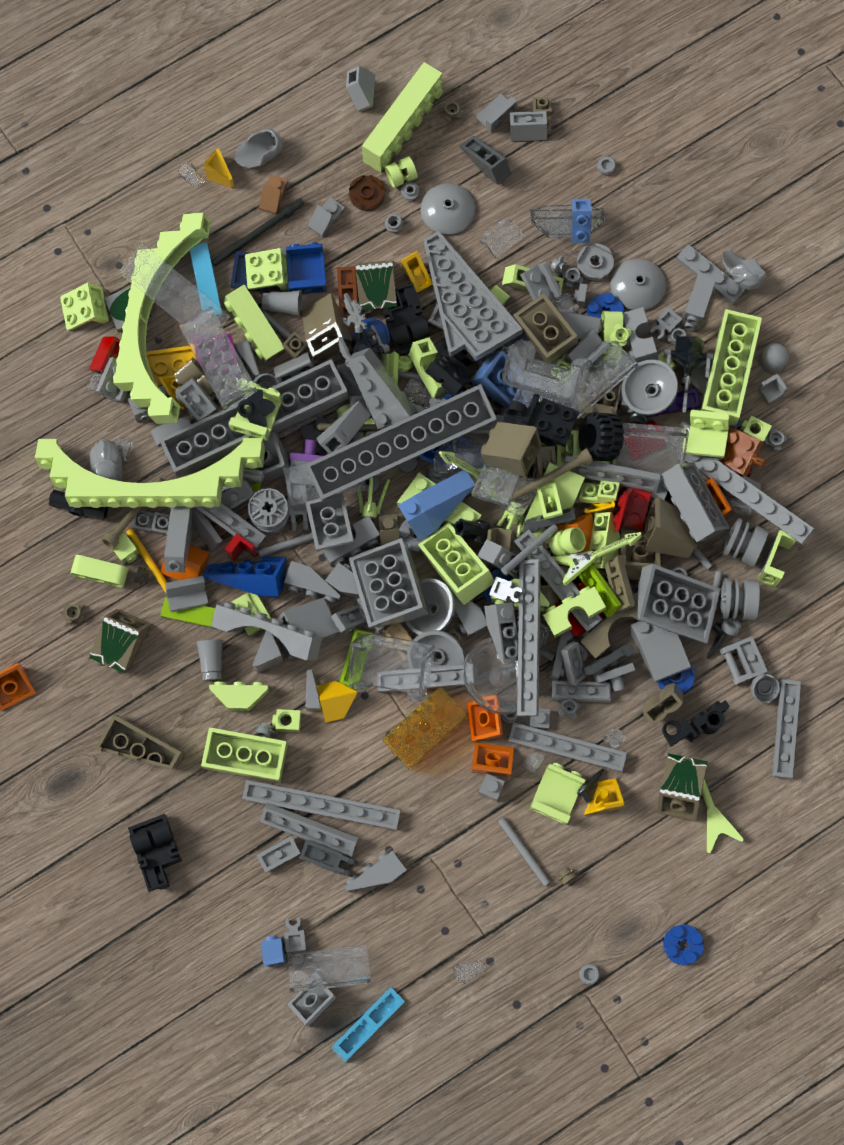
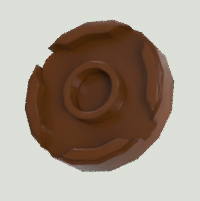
M362 175L354 179L350 184V201L359 210H374L384 201V185L375 176Z

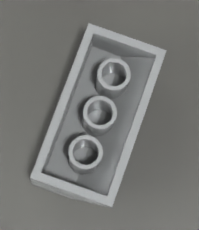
M694 462L679 463L661 474L663 486L670 492L673 504L678 507L682 521L687 524L690 529V536L696 542L706 541L730 529Z

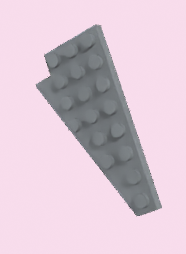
M439 231L423 239L450 357L466 349L477 361L523 333L522 327Z

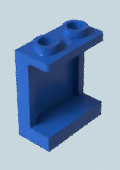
M312 242L308 245L292 244L286 247L289 292L301 290L302 294L327 292L323 245Z

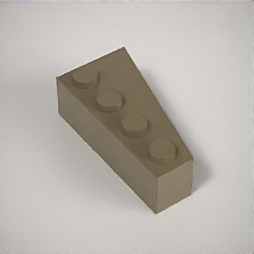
M114 714L95 747V750L171 770H177L186 753L123 717Z

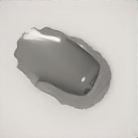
M262 129L251 134L247 141L237 147V151L234 153L237 164L250 169L263 166L268 161L275 159L283 148L280 135L273 129Z
M731 250L722 253L723 264L727 272L734 277L735 283L750 291L759 289L767 277L766 272L755 259H747L745 261Z
M100 439L91 449V472L108 479L122 481L124 471L118 445L114 444L113 441Z

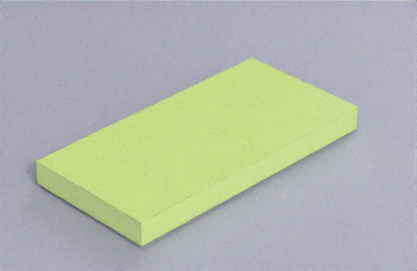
M549 462L544 475L561 466ZM570 470L548 482H556L563 509L573 506L585 479L584 475ZM538 491L524 521L543 515ZM523 523V525H522V527H521V530H520V533H522V534L525 533L524 530H523V529H524V528H523L524 523ZM538 528L537 532L533 533V535L538 538L547 529Z

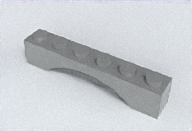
M225 601L224 604H216L211 627L225 632H237L251 626L262 628L275 635L285 645L290 655L306 661L317 660L323 637L315 635V631L304 629L303 631L299 629L300 626L283 624L281 619H269L267 614L252 613L250 608H237L236 604Z

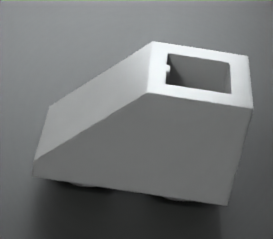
M361 66L347 71L346 89L357 110L362 112L372 108L375 74Z

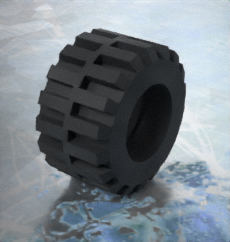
M588 413L579 428L578 441L581 451L587 448L594 461L615 460L620 454L624 441V429L622 428L623 424L620 422V418L611 413Z

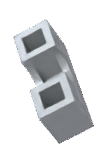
M641 307L624 312L623 327L631 330V335L626 340L627 347L631 346L632 351H629L631 362L635 361L637 364L645 360H659L653 337L639 338L642 334L650 332L644 308Z
M369 515L352 524L353 531L356 534L354 543L321 550L330 567L336 566L338 562L343 564L346 558L358 555L362 552V549L366 547L371 548L379 543L380 534Z

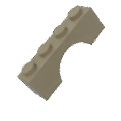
M632 591L634 607L622 613L615 612L609 618L602 617V621L597 624L595 629L589 630L581 636V644L595 660L611 649L609 633L617 622L625 619L640 621L637 620L638 591L636 593Z

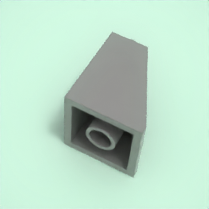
M324 597L283 611L278 619L283 620V624H295L300 626L299 629L303 631L304 629L315 631V635L323 637L321 644L333 639L340 632L331 618V609L329 604L325 602ZM279 640L287 659L294 657L290 655L285 645Z

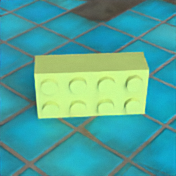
M447 523L418 544L425 558L463 605L493 585L494 579L488 568L463 538L455 534V529L450 523Z
M209 727L201 766L207 770L281 783L288 743L287 741Z

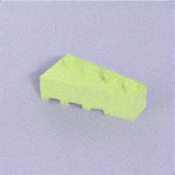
M245 285L225 296L224 305L235 317L234 320L238 327L242 328L246 333L244 336L249 344L252 343L256 348L254 351L260 360L263 359L266 362L284 351L282 342Z
M418 473L398 500L397 508L400 509L399 504L432 487L435 483L421 473ZM461 502L442 524L450 523L454 528L455 522L460 518L476 521L481 520L482 515Z

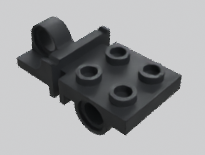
M413 283L395 288L399 307L383 311L394 350L399 356L408 354L413 342L430 337L423 311L419 309L421 304L419 303Z
M446 348L441 355L431 362L425 371L437 383L443 379L444 382L441 386L453 397L475 374L461 362L468 354L465 349L450 357Z
M534 393L528 408L519 401L510 402L502 422L534 426L538 430L541 443L548 446H555L556 444L563 447L566 446L579 411L545 398L542 399V402H539L540 394Z
M718 700L706 709L707 713L704 714L701 711L690 720L691 724L687 719L681 723L674 720L667 721L662 728V733L670 747L685 738L692 742L703 732L705 734H714L723 726L725 722L723 713L730 706L726 700L722 703ZM668 725L676 727L677 733L675 735L667 733L666 727Z
M162 814L128 827L130 841L137 855L139 867L142 870L149 892L158 888L162 890L170 887L164 868L182 862L167 815Z

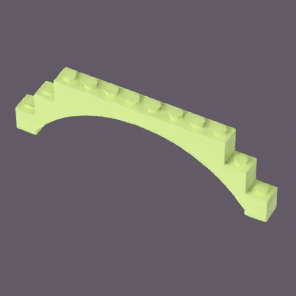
M204 213L183 214L180 231L160 232V237L157 241L158 248L138 250L134 260V273L131 277L132 284L128 293V306L125 310L126 317L122 326L123 333L119 343L120 350L116 359L117 366L113 381L122 392L131 391V400L139 408L148 407V416L156 424L177 423L180 405L172 397L167 398L153 378L146 353L147 323L155 297L170 271L191 248L209 237L211 222Z
M243 438V442L236 449L213 465L188 476L153 483L122 482L96 475L73 462L62 451L57 439H38L35 460L39 468L51 469L50 479L54 487L66 488L65 498L70 507L212 508L220 507L223 487H242L244 468H263L265 446L262 438Z

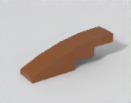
M355 266L337 267L339 310L342 317L348 319L350 314L345 308L344 294L348 293L351 302L356 300L358 303ZM355 323L347 326L351 337L353 336Z

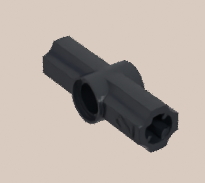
M53 489L49 497V506L66 510L70 514L84 517L85 515L104 521L108 514L109 507H70L65 498V492Z
M461 518L454 525L456 535L471 538L485 543L487 539L488 529L503 528L481 520L471 521Z

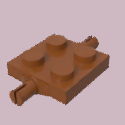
M730 426L725 456L719 462L747 477L754 464L762 468L766 465L760 463V461L767 464V460L758 457L763 442Z

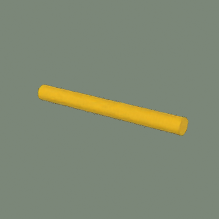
M133 528L127 530V535L166 593L165 583H168Z

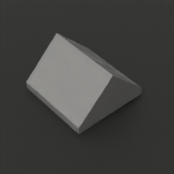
M307 352L274 367V372L278 382L281 383L313 368L314 365Z
M269 631L265 632L252 665L257 673L266 671L284 662L274 637Z
M315 975L287 1005L307 1027H310L338 997Z

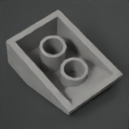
M343 493L332 495L322 500L316 499L306 502L316 552L354 543Z
M643 621L631 624V636L655 683L691 668L678 634Z

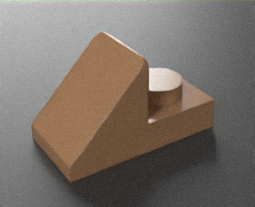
M270 174L267 185H263L259 210L277 215L288 179Z

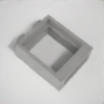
M698 272L681 326H684L685 329L699 331L717 277Z

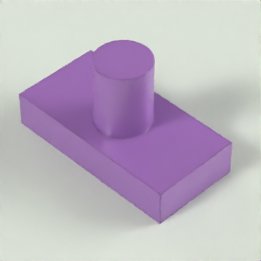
M306 439L304 453L290 452L289 460L312 462L325 455L316 454L317 440Z

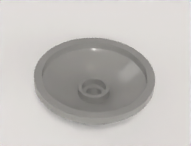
M450 183L440 184L425 194L421 203V217L425 225L434 233L439 231L443 236L457 235L465 231L473 222L475 202L471 194L463 187ZM449 202L451 205L446 206L445 203Z
M631 259L623 262L615 269L611 278L610 288L611 293L621 301L625 309L631 311L643 307L644 311H648L657 306L662 300L666 290V280L661 269L654 263L645 259ZM640 278L643 282H637L636 279Z
M645 360L637 363L626 373L622 382V396L625 403L631 410L641 415H655L663 412L673 403L678 392L676 374L669 365L659 360ZM652 389H656L655 393L650 394Z
M431 578L421 580L419 582L429 614L406 621V624L418 635L430 630L443 631L449 625L454 614L455 600L453 593L440 580Z
M430 630L421 633L412 641L408 649L407 661L410 669L465 665V655L462 646L452 635L440 630ZM437 652L442 654L441 658L436 655Z

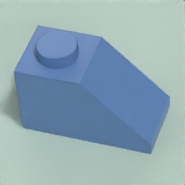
M277 935L266 937V941L261 942L264 966L269 967L287 963L283 939H278Z

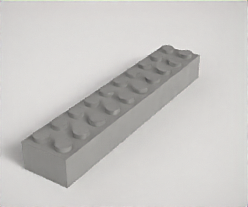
M332 359L271 387L278 390L282 397L271 433L280 432L349 399L348 391ZM239 402L159 439L177 478L197 471L213 463L214 460L224 458L243 442V438H255L232 431L229 426L231 417H236Z
M480 384L305 464L322 500L486 425L497 418Z

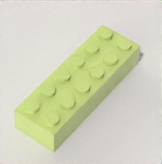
M423 62L363 143L362 155L364 163L380 173L384 170L385 166L391 164L392 157L401 151L403 142L410 139L414 127L420 125L423 115L431 110L434 100H438L442 95L443 81L440 71Z
M725 309L700 411L729 413V425L736 427L741 414L762 318Z

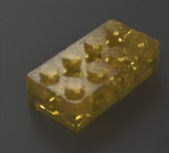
M440 686L385 736L383 743L410 771L466 720L467 714ZM442 712L445 717L438 720L434 717V714ZM422 725H428L430 731L423 733L419 728ZM406 739H415V745L407 746L405 744Z

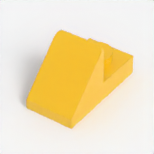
M417 251L401 260L402 271L408 276L411 284H414L416 293L433 284Z

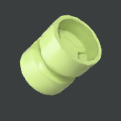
M409 156L399 160L398 164L394 162L385 166L387 177L393 188L403 185L405 180L410 182L418 178L416 168Z
M578 527L559 530L549 538V547L556 556L581 552L586 544L585 535Z

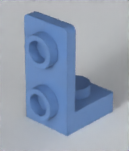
M572 199L571 241L572 243H589L592 217L590 199Z

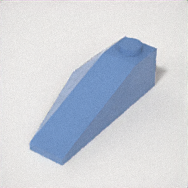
M463 470L412 496L398 506L418 540L421 541L439 529L440 525L452 514L453 510L476 485L468 472Z

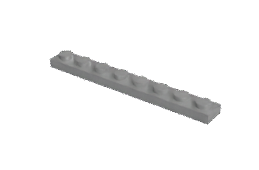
M690 454L684 456L683 460L685 462H694L699 472L709 479L713 477L720 487L801 545H804L815 531L809 524L727 466L717 461L714 457Z
M539 559L523 560L520 562L519 588L524 589L526 592H519V599L522 600V603H519L517 716L519 717L539 716L541 561Z
M246 780L242 800L265 805L269 803L281 808L397 830L401 810L250 780Z

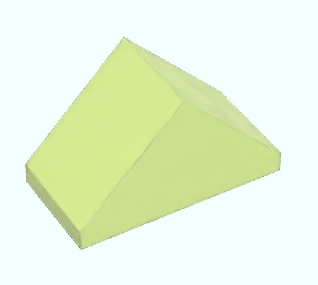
M556 482L538 487L537 491L544 520L563 515Z

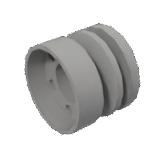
M267 488L257 491L250 498L248 513L255 528L263 534L274 535L287 527L290 520L289 506L282 493L278 490ZM269 506L271 512H267L266 507Z
M738 518L727 534L723 555L728 556L730 550L733 549L732 559H735L740 552L743 554L741 562L754 567L765 544L769 530L757 525L753 532H750V522L748 521L742 529L740 527L743 519Z
M724 578L719 595L721 618L728 619L730 613L731 619H736L738 611H740L742 620L756 621L760 600L759 581L744 580L742 588H739L738 579L733 580L731 587L730 579Z

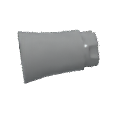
M301 290L263 293V311L301 316L303 304Z
M223 640L196 642L203 681L221 680Z

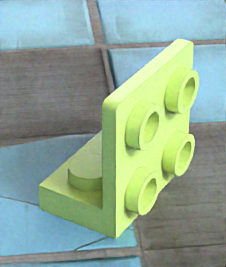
M281 248L245 255L247 287L249 290L278 286L282 291H289L287 255Z
M86 283L60 297L66 329L69 331L91 320L102 324L109 321L103 289L100 286Z
M691 410L686 453L724 458L729 431V413Z

